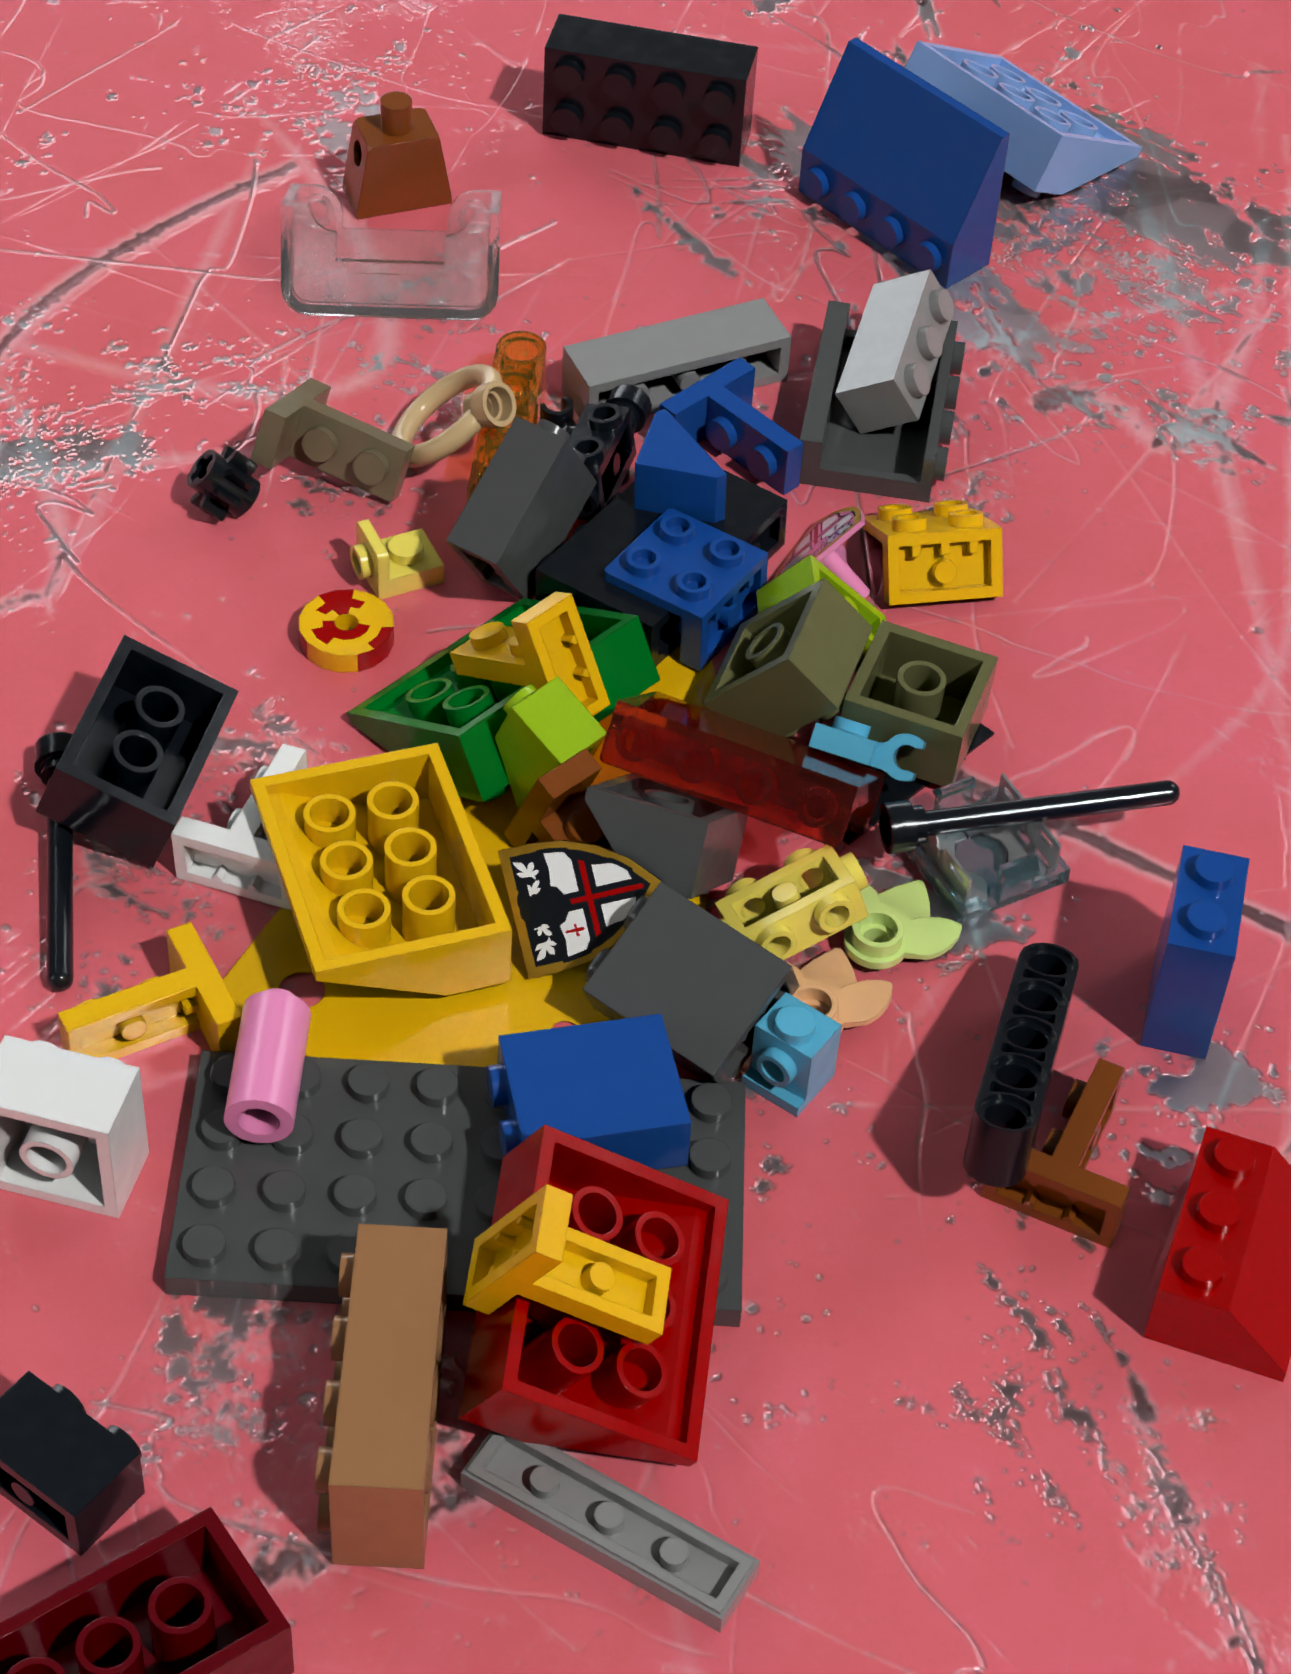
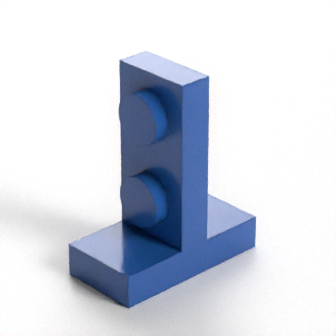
M741 357L660 403L659 411L666 409L697 443L705 439L714 448L729 456L750 471L757 479L764 481L780 494L785 495L799 486L804 443L752 407L755 367Z

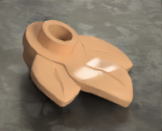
M834 948L820 955L802 969L788 963L793 967L799 983V988L793 996L842 1024L841 1032L844 1028L871 1024L881 1017L891 1002L892 983L884 980L857 982L851 963L841 948Z

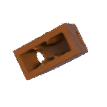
M393 91L384 94L380 99V114L358 117L353 122L343 178V191L357 220L452 203V195L438 132L426 109L412 108V98L404 92Z

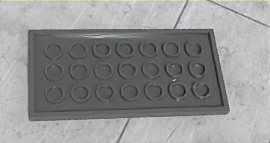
M202 1050L164 1275L166 1294L342 1304L343 1297H339L338 1294L340 1259L342 1252L355 1253L358 1224L448 1228L447 1310L477 1312V1310L464 1306L463 1300L474 1239L491 1227L503 1159L499 1137V1121L507 1120L504 1106L492 1107L487 1085V1067L305 1056L292 1133L287 1138L278 1142L255 1143L235 1136L227 1129L224 1123V1112L235 1052ZM680 1078L692 1122L688 1165L656 1170L729 1199L714 1326L740 1327L742 1312L746 1082L723 1081L721 1084L709 1080Z

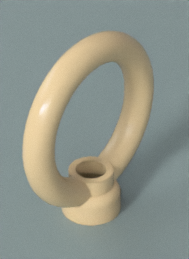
M474 364L459 368L437 380L407 407L397 421L391 435L412 444L420 427L440 406L459 393L477 387L473 392L465 396L463 400L464 414L453 425L436 437L415 445L409 464L410 468L423 467L446 458L469 442L483 427L495 429L505 427L513 421L517 409L514 393L503 382L500 373L495 368L485 364Z

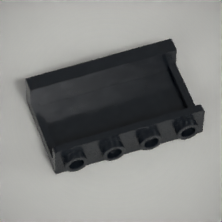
M723 470L727 474L725 520L717 523L701 522L768 552V559H770L785 544L788 500ZM634 481L624 491L613 495L605 508L587 524H581L574 531L572 537L552 555H546L535 569L533 582L536 586V600L542 601L555 591L571 593L576 606L638 615L655 666H657L681 643V635L677 631L680 617L604 580L605 567L662 515L661 513L634 509Z

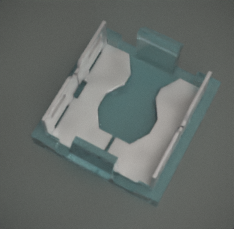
M1004 773L1001 774L999 786L984 791L982 799L973 803L972 798L976 782L973 776L932 791L935 795L933 810L1014 800L1012 795L1015 799L1023 798ZM1044 822L929 836L927 843L918 844L915 851L906 852L959 923L1068 882L1071 870L1060 856L1061 843Z

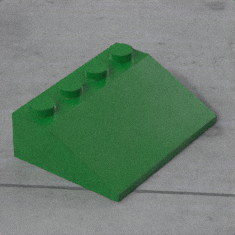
M522 598L484 624L498 621L504 623L505 626H512L511 620L541 600ZM576 606L610 701L609 706L593 716L600 722L614 711L634 705L640 699V694L658 682L660 678L638 615ZM468 633L348 711L347 715L351 724L389 752L438 742L459 797L472 799L476 802H488L501 797L509 788V780L495 736L507 716V713L503 710L505 704L526 686L458 675L449 653L470 639V633Z

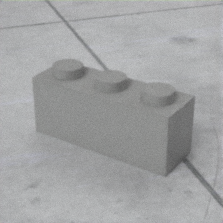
M931 269L873 284L835 395L860 434L917 421L920 418L955 310L950 293L940 286Z

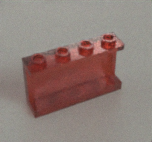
M658 691L617 700L600 753V760L603 763L832 847L842 843L846 830L860 835L868 832L887 776L883 772L809 747L808 745Z

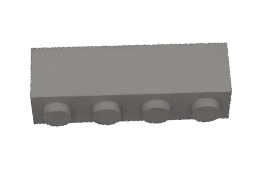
M764 298L563 346L561 390L566 397L573 401L574 410L580 418L586 404L605 403L610 392L616 386L623 384L634 385L642 389L650 398L652 404L650 414L659 411L660 403L739 357L755 367L754 388L787 380L792 336Z

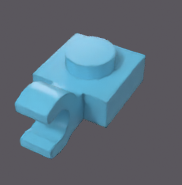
M836 715L832 727L816 722L809 747L881 769L899 781H915L916 774L901 769L897 764L896 755L904 746L925 750L927 743L920 737L903 733L895 735L887 742L881 743L868 739L871 726Z

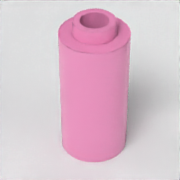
M277 988L261 991L247 998L243 1005L224 1112V1123L231 1133L246 1141L274 1143L287 1138L294 1129L311 1022V1011L302 999L290 991Z

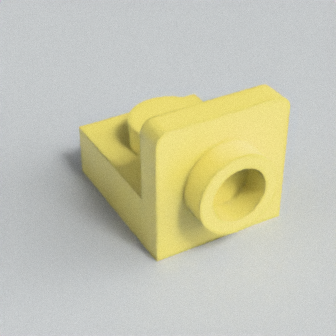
M369 519L356 522L357 544L350 547L352 566L358 579H367L379 599L382 600L444 582V564L422 528L380 539Z

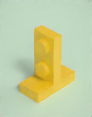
M555 591L511 620L512 626H505L504 623L498 621L483 624L470 632V639L449 653L458 675L520 686L532 684L537 690L558 676L592 716L610 705L605 686L571 593Z
M188 922L166 930L170 965L169 974L149 978L138 985L98 999L83 1001L75 1007L58 1012V1020L63 1049L98 1058L112 1057L118 1059L201 1029L212 1051L235 1052L242 1014L192 922Z
M546 1184L474 1239L463 1300L464 1306L489 1315L518 1294L646 1345L663 1335L672 1268L568 1227L573 1194Z

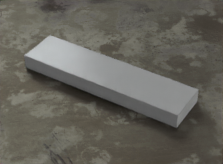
M491 1431L461 1472V1487L718 1632H721L758 1575L760 1560L556 1447L525 1443Z

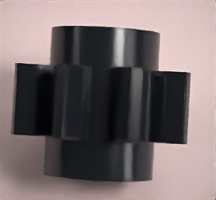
M228 445L224 447L221 455L213 449L207 450L196 460L188 475V485L197 491L190 502L219 521H223L227 512L234 517L242 516L254 504L260 491V482L251 476L257 469L258 464Z

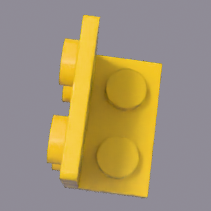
M967 501L934 502V510L912 512L911 505L889 504L879 506L878 515H865V525L862 528L882 543L884 602L889 606L1003 597L1002 527L985 517L983 511L968 508Z

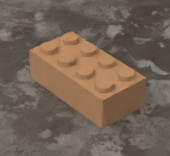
M358 1224L355 1253L342 1252L338 1294L343 1299L341 1315H334L331 1338V1361H335L333 1380L327 1379L324 1394L323 1425L328 1426L326 1447L319 1446L315 1474V1493L320 1494L317 1532L320 1534H331L332 1564L424 1569L447 1319L448 1228Z

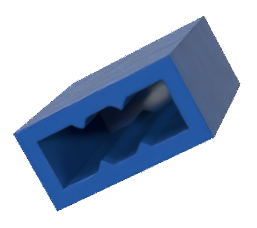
M1183 845L1156 947L1140 1046L1206 1059L1236 957L1250 858Z
M662 1013L498 1036V1064L487 1065L486 1074L492 1107L504 1106L507 1119L499 1121V1137L503 1157L545 1124L655 1170L688 1165L692 1122Z

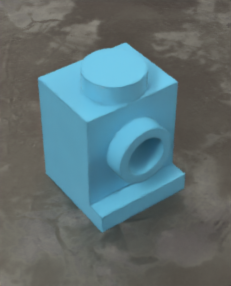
M785 992L755 1025L750 1068L742 1075V1082H746L747 1088L798 1117L835 1075L842 1024Z

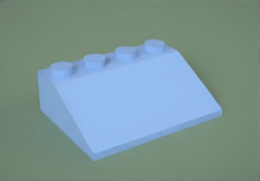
M917 41L906 63L905 68L1010 133L1004 172L1014 178L1012 182L1013 187L1029 196L1038 198L1041 193L1063 195L1137 158L1143 149L1000 55Z

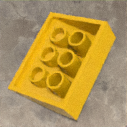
M438 742L250 779V790L316 981L445 996L510 982L512 927Z

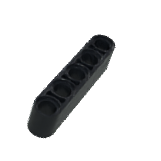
M1033 943L1025 946L1018 957L975 1102L963 1158V1167L968 1175L977 1182L988 1186L1001 1188L1014 1186L1020 1183L1026 1175L1079 968L1078 959L1064 947L1050 943Z

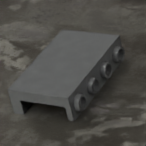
M829 300L800 436L804 446L799 483L929 503L932 480L944 482L949 448L940 447L938 444L950 445L955 412L945 411L944 408L955 410L960 377L951 376L950 374L961 375L966 343L955 341L958 321L951 320L942 354L938 359L930 391L926 396L919 420L860 434L835 395L857 331L847 329L850 303Z

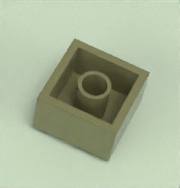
M823 578L740 624L703 704L752 752L774 741L783 743L794 736L801 727L817 719L827 721L842 709L846 696L845 692L853 673L860 667L865 657L863 650L873 627Z
M882 620L844 698L841 717L871 726L868 739L877 742H887L895 735L903 733L920 737L927 743L925 750L916 749L912 746L902 747L896 755L898 766L903 770L915 773L916 778L952 789L987 709L998 657Z

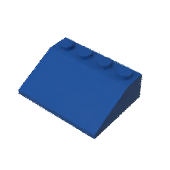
M854 38L848 42L803 146L798 191L918 271L931 269L939 284L947 289L989 265L1010 133L863 41Z

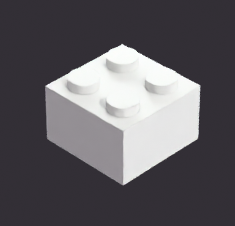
M5 1035L0 1043V1189L120 1218L149 1155L140 1068L127 1065L112 1057L98 1058L61 1049L46 1041H28Z

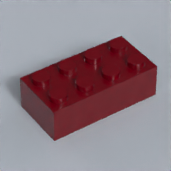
M212 1507L205 1509L0 1622V1674L294 1673L291 1626Z

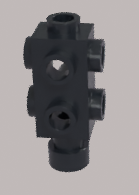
M623 384L616 386L610 392L605 403L586 404L576 426L572 425L568 430L571 436L568 442L586 457L584 464L597 481L577 519L589 522L606 507L608 501L618 492L620 486L626 484L630 479L629 468L636 455L634 434L644 427L652 409L648 395L634 385Z

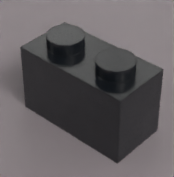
M28 1371L0 1397V1494L82 1556L145 1493L141 1467L142 1454L136 1442L123 1429L115 1425L105 1428L86 1414L83 1404L69 1389L60 1384H55L51 1388Z

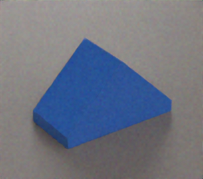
M666 409L655 412L635 462L634 509L663 514L667 509L673 508L699 521L717 523L725 520L727 474Z

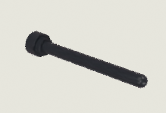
M53 732L42 736L36 742L34 747V770L46 786L73 734ZM47 817L46 979L51 989L61 992L69 989L74 979L73 829Z
M1163 780L925 811L922 805L913 806L909 800L882 803L880 806L879 829L882 844L887 854L912 852L917 849L918 844L927 843L929 836L1168 806L1174 804L1179 799L1180 789L1175 782Z

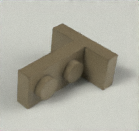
M310 378L264 410L251 455L253 462L272 469L290 456L389 502H392L400 495L415 445L327 406L330 386Z

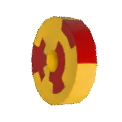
M355 589L333 590L318 595L305 605L299 616L300 648L309 661L320 668L338 673L359 672L375 667L388 657L394 646L393 613L387 604L378 597Z

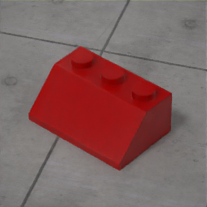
M1206 1126L1143 1337L1283 1382L1291 1356V1165L1273 1146Z

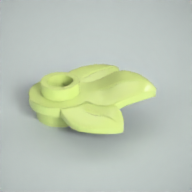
M921 880L901 884L879 894L869 885L860 891L869 916L845 929L843 947L848 957L858 965L869 969H887L899 964L904 958L930 960L942 956L957 943L961 935L962 925L951 919L930 917L929 896L926 885Z

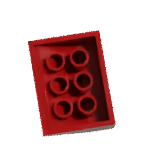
M544 1124L503 1157L491 1226L546 1184L573 1194L568 1227L672 1268L663 1335L646 1345L517 1294L489 1315L480 1311L476 1312L458 1418L525 1443L691 1466L698 1460L729 1199Z

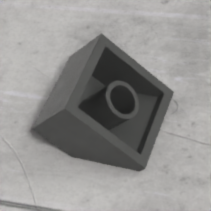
M636 773L626 774L587 787L585 801L613 851L631 858L687 899H692L701 894H707L710 890L733 880L750 807Z

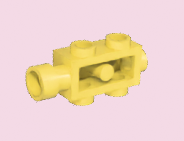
M829 843L817 850L801 848L794 851L787 857L782 868L759 880L743 878L736 881L728 889L726 897L715 902V906L721 921L784 961L867 918L869 914L860 891L868 887L869 884L853 853L849 852L839 857Z

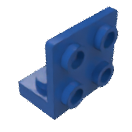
M670 508L660 515L605 567L604 580L679 616L677 631L681 635L680 662L701 671L735 636L740 624L758 613L756 591L767 583L768 552Z

